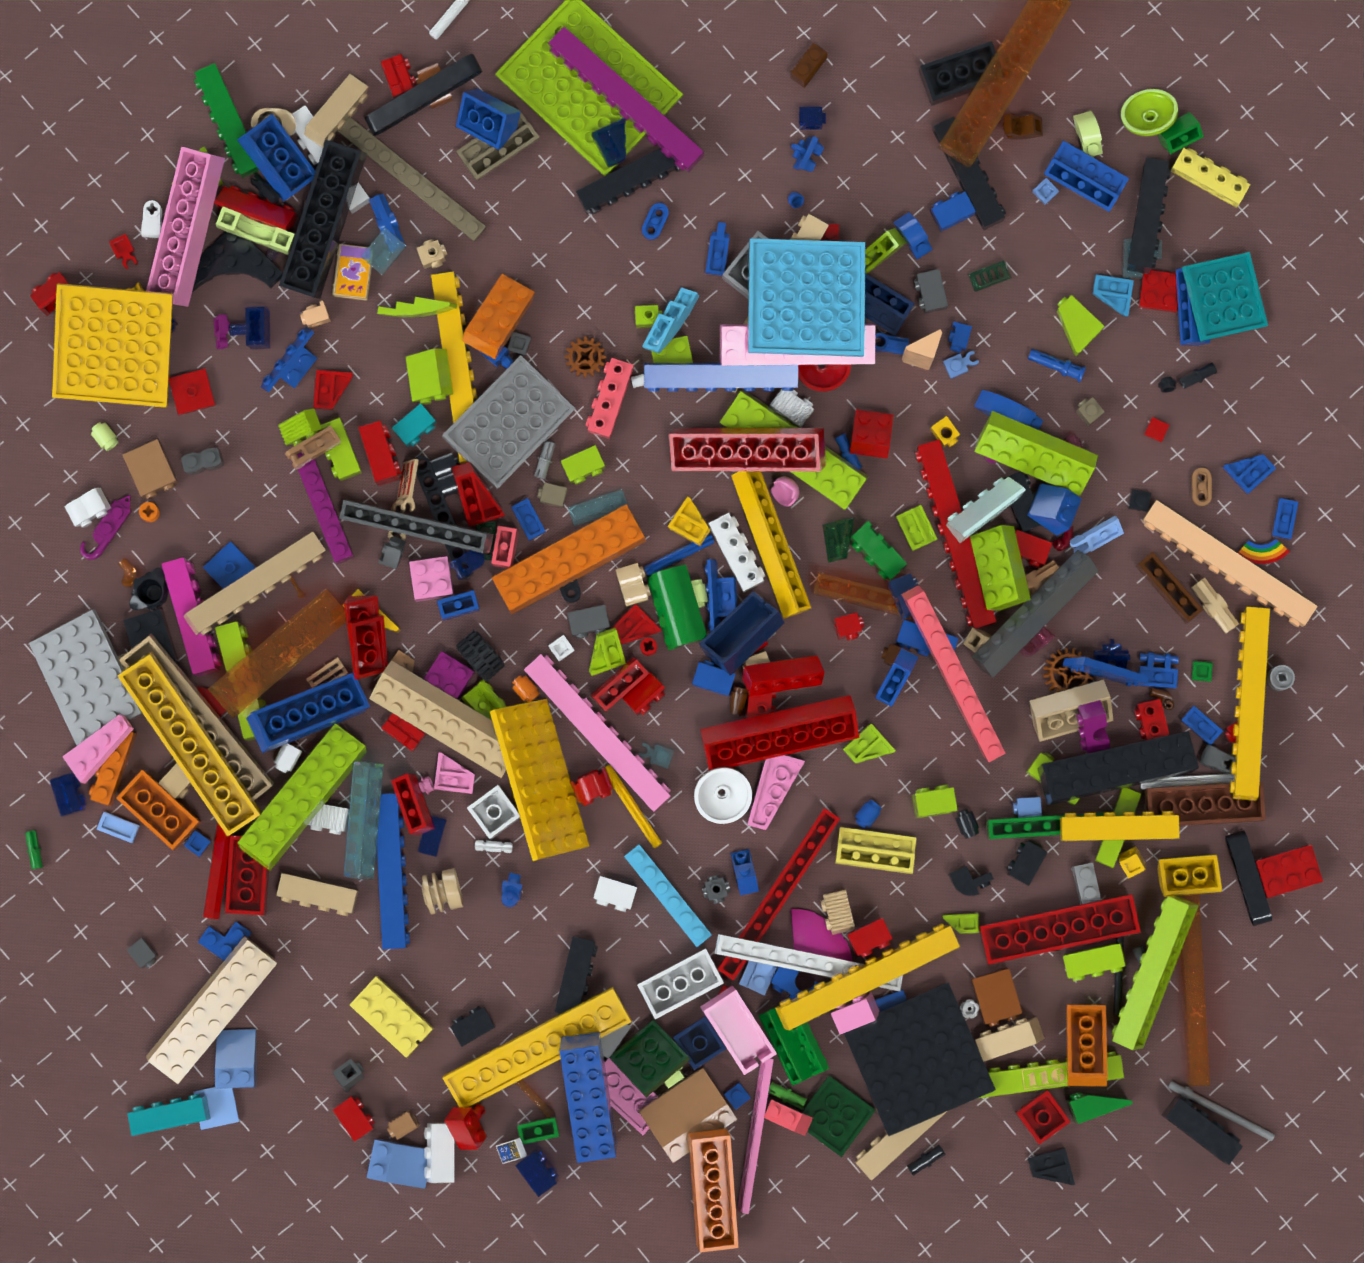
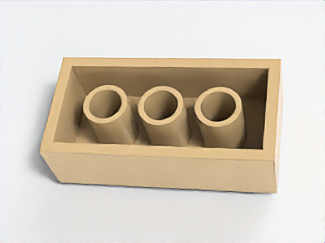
M1104 680L1030 700L1033 726L1039 742L1078 731V727H1081V725H1078L1076 714H1079V705L1101 700L1107 722L1113 721L1111 697Z

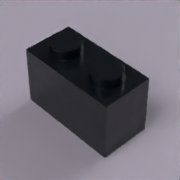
M1026 841L1025 844L1021 842L1016 851L1018 854L1016 860L1010 861L1007 867L1009 871L1007 875L1029 886L1048 852Z
M477 1006L469 1011L471 1015L463 1018V1016H460L452 1021L454 1025L450 1028L461 1047L496 1027L485 1007L480 1008Z

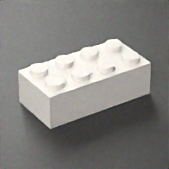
M704 949L639 983L637 986L654 1018L657 1019L720 986L724 982L709 953Z

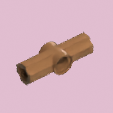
M1054 560L1037 571L1034 570L1026 575L1029 594H1034L1059 569Z

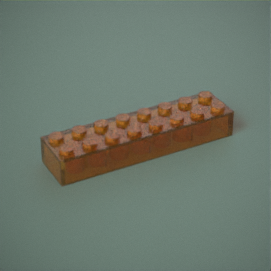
M324 589L211 685L208 690L232 718L236 717L346 622L345 610L327 589Z

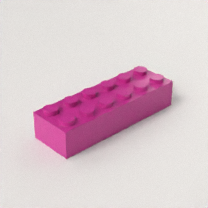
M184 557L162 563L193 675L200 677L220 671L219 666L222 663L219 654H216L214 647H217L214 636H211L209 632L205 635L200 633L196 636L183 617L187 612L204 602L203 599L199 598L198 593L201 592L199 582L193 577V574H196L193 563Z

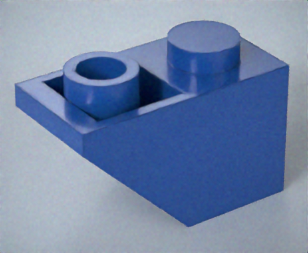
M750 850L731 853L740 896L759 892Z

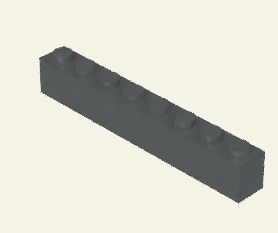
M343 500L340 519L481 553H490L494 535L352 500Z
M1077 550L1030 597L1031 600L1026 601L972 656L981 671L993 678L1098 572V569L1088 555Z

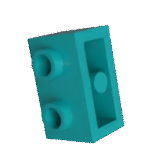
M420 403L394 425L392 430L407 447H414L421 441L420 437L425 433L428 435L436 428L434 425L437 422Z

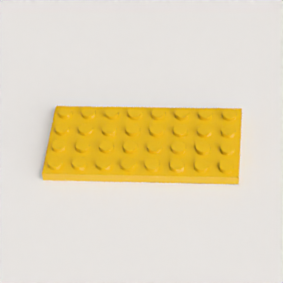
M547 699L490 711L532 860L536 861L589 847Z

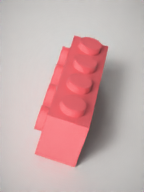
M611 358L610 362H606L604 368L606 376L604 380H600L598 386L600 394L598 398H594L592 404L594 412L592 416H588L586 422L589 433L607 439L611 438L634 369L633 364Z

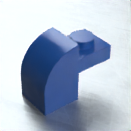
M908 212L893 222L897 231L907 242L914 258L919 259L933 250L927 239V234L911 213Z

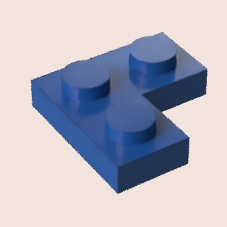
M237 921L225 937L209 926L198 943L222 960H225L244 936L249 938L252 932Z

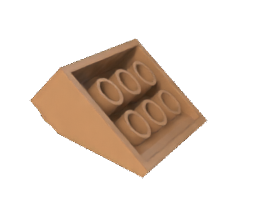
M703 1067L638 1110L673 1163L690 1152L688 1133L724 1129L737 1120L734 1112Z

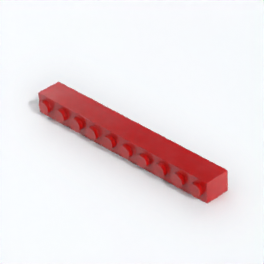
M940 439L917 446L915 457L918 463L921 462L923 469L920 470L923 481L926 480L928 484L926 492L928 498H932L934 506H931L933 515L938 517L940 524H937L940 536L944 535L945 542L943 547L945 553H949L951 558L948 561L951 572L955 571L957 579H954L957 590H961L963 596L960 597L962 607L967 609L968 615L965 616L969 627L972 626V628L976 629L995 624L996 619L993 610H987L970 536L959 543L946 526L949 522L948 518L955 512L959 515L962 510Z
M825 808L822 810L738 937L739 939L759 943L839 822V817ZM726 956L717 970L734 981L747 960Z

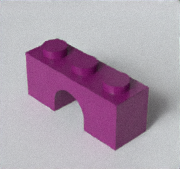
M1101 700L1079 705V714H1076L1078 725H1081V727H1078L1080 738H1082L1079 740L1082 751L1086 750V753L1089 754L1110 749L1109 738L1104 728L1107 727L1106 713Z

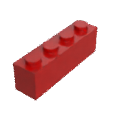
M816 655L748 665L744 668L742 679L749 696L822 685L825 671Z

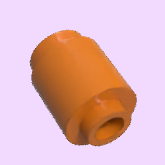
M520 675L512 682L514 684L512 689L524 702H532L540 695L537 686L526 675L524 677Z

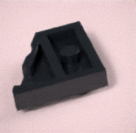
M1066 1148L1027 1158L1032 1177L1075 1185Z

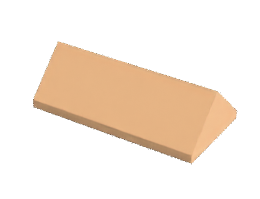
M941 329L906 346L902 361L929 370L942 335Z

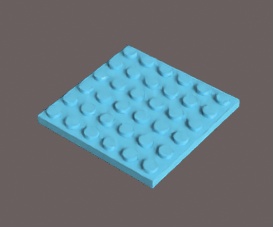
M750 239L748 354L864 357L865 242Z

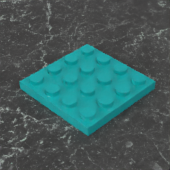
M1250 252L1182 267L1200 342L1268 326Z

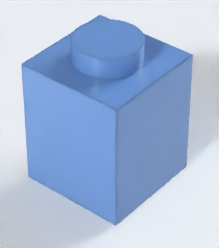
M1041 797L1017 798L1016 803H1013V814H1017V818L1042 817Z

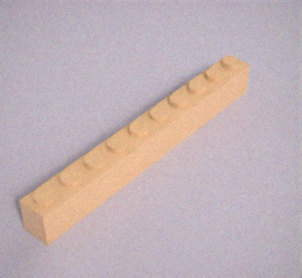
M1156 500L1143 518L1142 522L1145 523L1144 526L1152 532L1156 530L1165 541L1176 543V548L1184 553L1188 551L1193 555L1192 558L1201 564L1204 562L1209 565L1208 569L1212 572L1224 575V579L1233 585L1235 583L1241 586V591L1247 595L1253 594L1257 597L1256 600L1264 606L1268 604L1274 608L1272 611L1281 617L1285 615L1289 618V622L1296 627H1299V625L1301 627L1305 626L1318 607Z

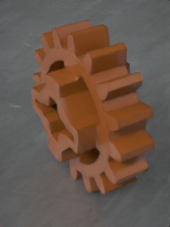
M587 336L584 337V341L577 338L576 344L574 342L570 343L571 349L566 348V351L569 353V355H565V359L569 360L566 366H572L570 372L576 371V377H579L580 374H583L584 379L587 378V374L594 377L595 371L600 373L599 366H605L601 362L606 360V356L601 355L605 352V349H599L601 343L594 344V338L590 341L587 340ZM587 345V346H590V347H589V348H581L580 346ZM574 352L578 355L575 363L573 362ZM596 352L598 353L597 363L593 360V356L596 354ZM583 354H584L585 356L589 354V360H588V361H587V360L581 361ZM582 367H589L590 369L583 370V369H581V368H582Z

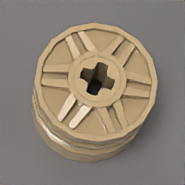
M455 868L442 871V880H438L437 875L432 873L433 882H430L428 875H422V892L425 904L429 908L431 915L436 914L435 905L437 904L440 912H444L445 902L448 903L451 910L464 907Z

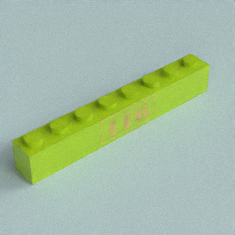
M1115 1051L1107 1052V1081L1124 1078L1121 1055H1116ZM1065 1058L1066 1062L1059 1063L1058 1059L1047 1060L1045 1065H1039V1062L1027 1063V1067L1020 1068V1065L1008 1066V1070H1001L1000 1067L989 1068L988 1073L996 1090L979 1098L1067 1086V1058Z

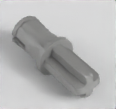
M550 441L544 442L540 458H537L539 462L534 474L535 477L546 480L550 463L552 464L551 458L555 443Z

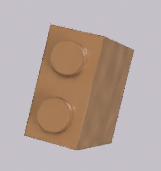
M158 439L123 454V458L143 499L154 498L158 495L157 492L162 490L165 492L175 488V484L178 483Z

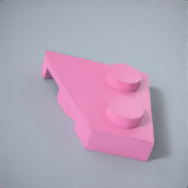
M438 753L434 789L473 794L475 775L443 753Z

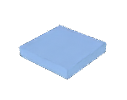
M213 1087L193 1092L194 1095L200 1094V1097H207L211 1119L199 1122L201 1130L240 1122L233 1088L217 1089Z

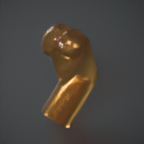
M124 558L118 563L124 571L121 583L124 587H131L136 578V570Z

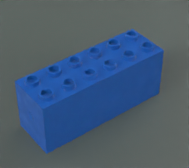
M600 1032L561 1037L559 1052L577 1163L616 1158L617 1139Z

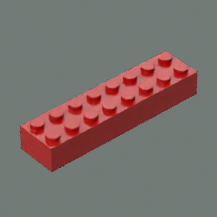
M675 428L669 433L672 471L821 472L826 466L824 428Z
M851 695L700 729L709 771L720 767H735L859 738L856 710Z
M1132 894L979 926L988 965L1141 933Z

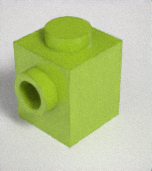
M658 305L635 306L636 328H652L658 315L662 314V310L658 311Z

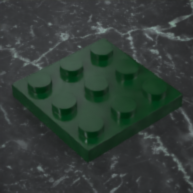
M654 1020L609 1057L616 1067L646 1098L690 1060L689 1056Z
M828 1075L802 1113L813 1118L807 1132L842 1157L876 1110Z

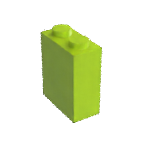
M434 348L406 356L412 402H420L422 405L431 404V400H445L446 396L453 394L447 349Z

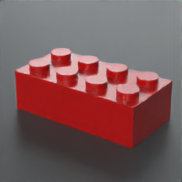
M230 836L225 913L266 915L269 870L240 849L238 841L242 836Z

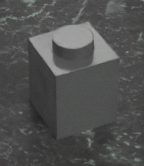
M141 938L127 949L140 968L146 967L148 969L156 963L155 959L158 955L145 938Z

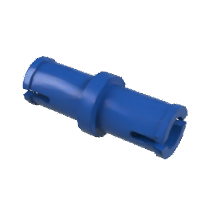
M846 434L835 438L843 453L841 455L842 458L845 457L846 461L856 468H862L863 466L857 455L850 454L851 444Z

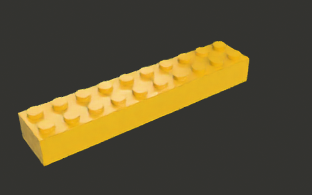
M150 652L117 675L225 834L227 836L231 835L260 816L261 810L153 652Z

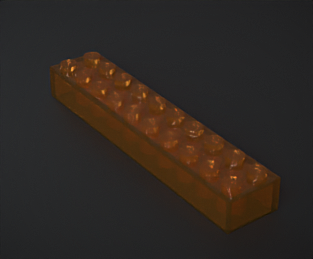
M1027 0L938 144L937 148L968 168L972 166L1072 2L1068 0Z

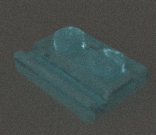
M384 228L361 258L367 261L381 275H384L407 245L387 228Z

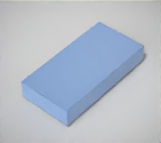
M103 812L97 830L134 843L140 825Z

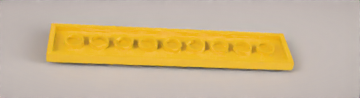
M612 987L443 1075V1080L458 1106L469 1107L560 1060L561 1037L600 1032L602 1038L631 1023L632 1019Z

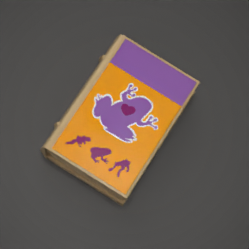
M338 245L332 296L368 300L374 254L373 248Z

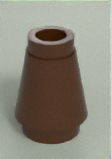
M733 686V689L730 690V713L742 714L749 696L746 688Z

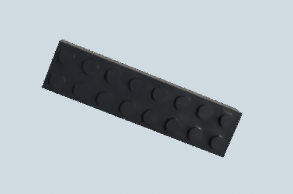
M329 140L325 141L279 286L313 298H321L367 153Z
M1186 731L1045 763L1037 769L1048 806L1192 773L1199 766L1190 733Z

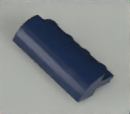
M865 273V318L896 336L915 303Z

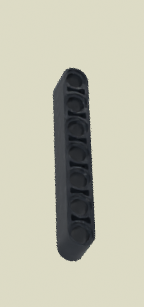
M467 55L370 113L364 119L372 135H379L477 77L483 71L475 55Z
M425 456L416 457L415 459H418V463L420 461L427 462V467L424 470L417 468L416 475L434 519L439 521V516L442 513H446L449 515V519L445 523L456 525L430 461ZM432 478L434 479V485L429 488L425 487V480ZM440 496L442 499L441 503L433 505L431 502L432 498ZM445 544L457 575L462 580L471 579L474 575V568L467 550ZM457 548L463 550V555L460 558L453 556V551ZM463 566L470 567V573L466 576L460 574V569Z

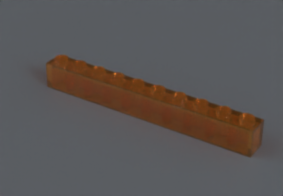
M1199 894L1178 895L1199 904L1180 953L1188 1086H1210Z

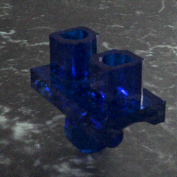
M1109 639V644H1102V650H1094L1093 653L1095 660L1107 664L1108 661H1115V666L1126 669L1128 660H1130L1129 651L1122 650V644H1115L1114 639Z

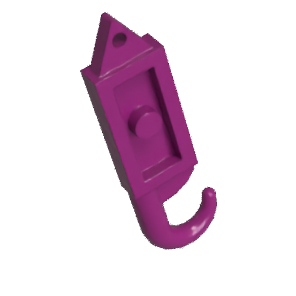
M130 495L118 501L115 500L107 511L108 514L102 518L93 531V538L99 544L93 553H87L85 551L86 543L82 542L80 552L84 558L88 560L97 559L104 552L108 544L111 543L132 512L130 510Z

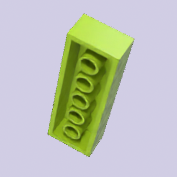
M994 411L991 412L977 440L974 451L1057 487L1067 488L1078 496L1081 495L1090 479L1098 455Z
M236 621L215 627L243 738L251 741L256 738L246 718L253 711L264 708L267 705L265 700L261 699L260 694L263 693L261 683L256 680L255 675H258L256 664L251 661V656H253L252 647L246 642V638H249L247 628Z

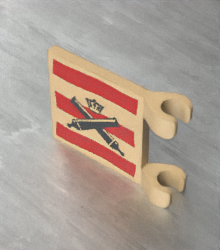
M418 459L403 462L398 496L391 510L396 511V506H399L401 508L400 512L404 513L406 503L410 505L409 511L415 509L412 496Z

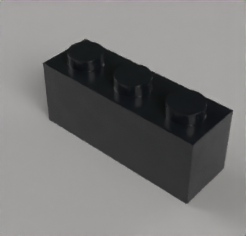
M1020 471L1008 476L1026 490L1019 499L1010 505L1020 531L1026 533L1042 526L1027 516L1036 495L1029 488L1031 482L1028 475Z

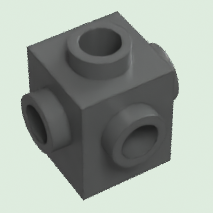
M719 875L708 877V882H704L705 886L702 887L704 898H708L709 901L713 900L714 904L724 902V897H728L727 893L731 892L728 881H724V878L719 879ZM714 886L720 887V891L718 893L713 892L712 889Z

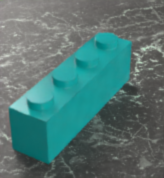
M200 1094L188 1096L189 1100L182 1101L181 1098L170 1100V1104L163 1105V1102L151 1104L152 1108L145 1109L144 1105L134 1107L133 1112L127 1113L131 1136L211 1119L207 1097H200Z

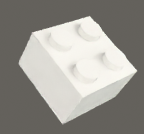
M499 785L467 807L489 839L494 838L520 819L519 812Z

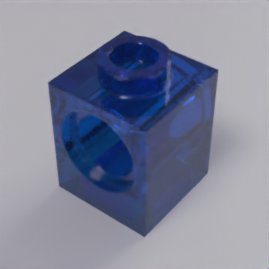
M799 107V130H822V124H826V112H822V107Z

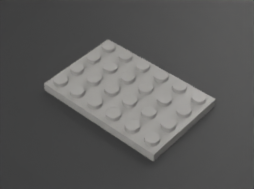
M520 355L441 437L467 462H470L474 469L497 490L576 408Z
M96 609L29 643L76 745L86 740L119 714L124 715L128 721L143 714L117 676L124 669Z

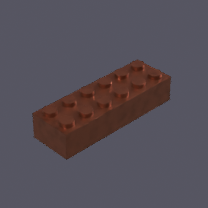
M1259 782V797L1256 801L1233 799V793H1230V784L1144 789L1146 812L1162 815V812L1174 811V815H1179V826L1266 820L1263 782Z

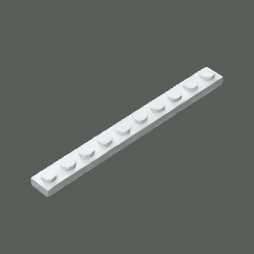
M718 934L714 953L832 977L839 973L843 975L848 973V969L855 965H859V967L864 965ZM903 975L879 987L900 991Z

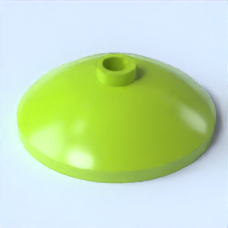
M1147 89L1135 93L1126 100L1121 109V119L1125 128L1140 136H1153L1166 131L1174 124L1178 116V105L1175 98L1171 94L1159 89Z

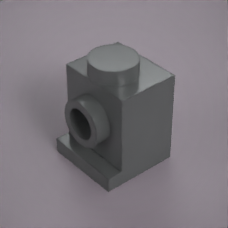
M391 537L389 543L385 542L382 549L383 554L378 563L397 569L402 560L406 541L398 537Z
M350 1059L336 1069L333 1075L347 1093L350 1091V1088L365 1078L363 1075L365 1070L359 1062L354 1063Z

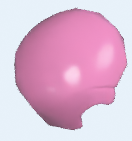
M783 476L773 482L774 486L771 488V493L779 504L789 507L798 499L800 490L792 478Z

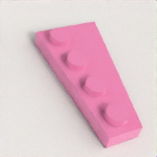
M119 714L65 754L63 758L80 783L86 784L134 728L124 715Z

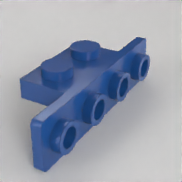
M305 327V329H302L297 334V339L287 347L283 358L275 363L273 371L263 379L262 389L270 392L280 378L295 389L317 360V357L304 348L305 344L314 334L312 329Z
M707 559V564L705 565V572L708 575L706 591L709 594L707 610L710 614L708 629L711 632L720 624V617H727L738 606L737 585L735 577L718 578L717 560Z

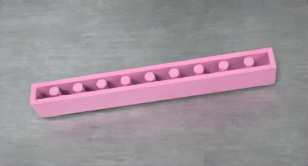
M540 654L524 671L649 808L655 812L671 797L668 794L671 790L664 783L660 785L657 782L656 778L658 776L651 768L648 771L643 766L645 762L638 754L634 756L630 752L631 746L625 740L621 742L617 738L619 733L612 726L608 728L603 723L606 719L599 712L595 714L592 711L591 707L593 705L586 697L583 700L578 695L580 691L573 683L569 685L565 681L566 675L560 669L556 671L552 667L554 662L547 655L543 657Z

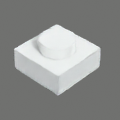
M564 635L548 645L559 662L575 651Z

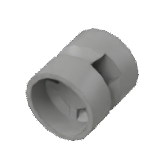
M1286 665L1272 668L1266 676L1268 687L1274 691L1286 690L1295 681L1293 670Z

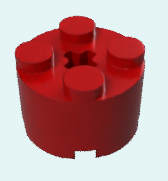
M602 767L601 772L595 769L579 776L577 782H574V780L570 781L578 803L586 806L593 803L594 798L598 796L602 799L612 794L611 790L614 787L605 767Z

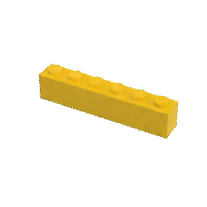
M1174 811L1162 812V815H1154V812H1142V816H1135V812H1123V816H1115V813L1111 812L1104 813V816L1096 817V813H1084V817H1077L1076 813H1065V817L1060 818L1061 841L1179 839V815H1174Z

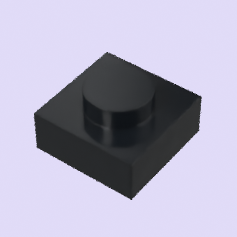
M1132 489L1128 509L1148 512L1151 493Z

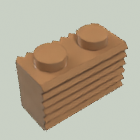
M408 1110L390 1121L387 1130L392 1138L396 1137L398 1140L418 1128L420 1124L413 1112Z

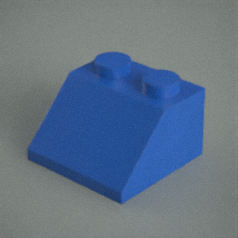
M1040 484L1027 516L1057 536L1070 529L1082 498L1067 488Z

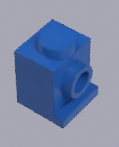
M953 322L952 329H955V331L951 330L948 339L951 342L950 350L961 353V350H966L972 326Z

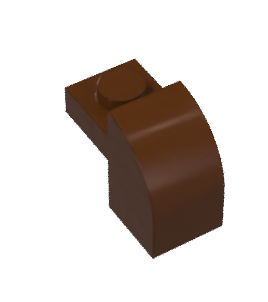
M1011 114L1004 115L1003 130L1008 139L1042 137V117L1036 115L1023 117Z

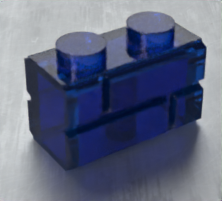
M74 773L50 780L61 817L85 811L84 806L87 805L84 794H80L79 787H81V783Z

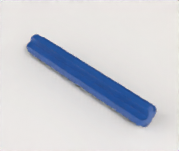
M708 534L701 546L691 542L646 565L644 570L650 576L713 544L714 539L711 534Z

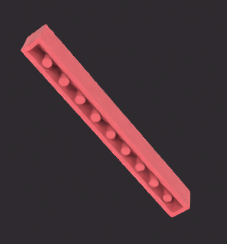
M918 585L901 594L983 757L988 762H991L1006 754L924 590Z

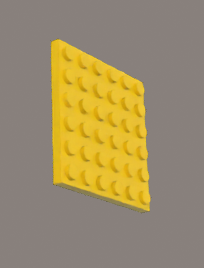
M58 283L52 398L167 407L173 293Z

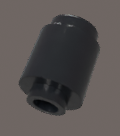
M968 809L958 812L955 820L961 835H964L965 839L979 834V826L973 811L968 812Z

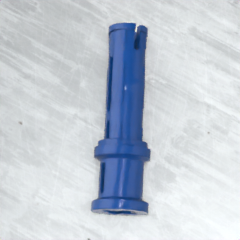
M1033 348L1028 357V360L1057 370L1064 377L1067 375L1077 379L1079 383L1086 369L1085 366L1080 367L1072 364L1070 360L1065 362Z

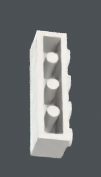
M727 513L708 523L743 593L764 583L763 577H765L761 566L757 568L754 562L757 559L752 549L748 551L745 545L748 541L743 532L739 533L737 529L739 524L735 516L731 517Z

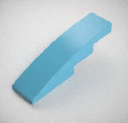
M681 288L674 302H669L663 315H658L642 347L660 353L689 316L699 298L698 293Z

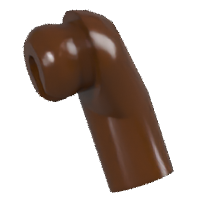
M1151 687L1149 696L1161 699L1162 706L1166 710L1173 709L1174 700L1171 694L1166 690Z

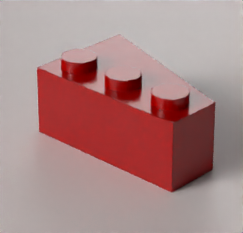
M470 462L451 467L468 526L505 516L502 506Z

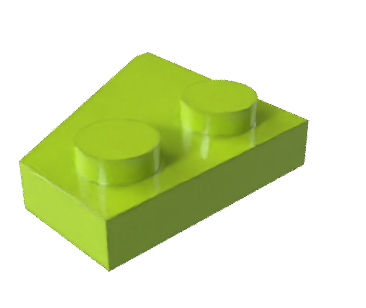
M615 628L596 635L589 668L591 676L626 664Z
M871 723L859 733V738L851 740L842 749L854 763H860L896 751Z

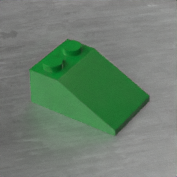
M1081 1092L1069 1095L1070 1099L1066 1100L1072 1118L1077 1124L1133 1104L1132 1100L1127 1098L1083 1094Z

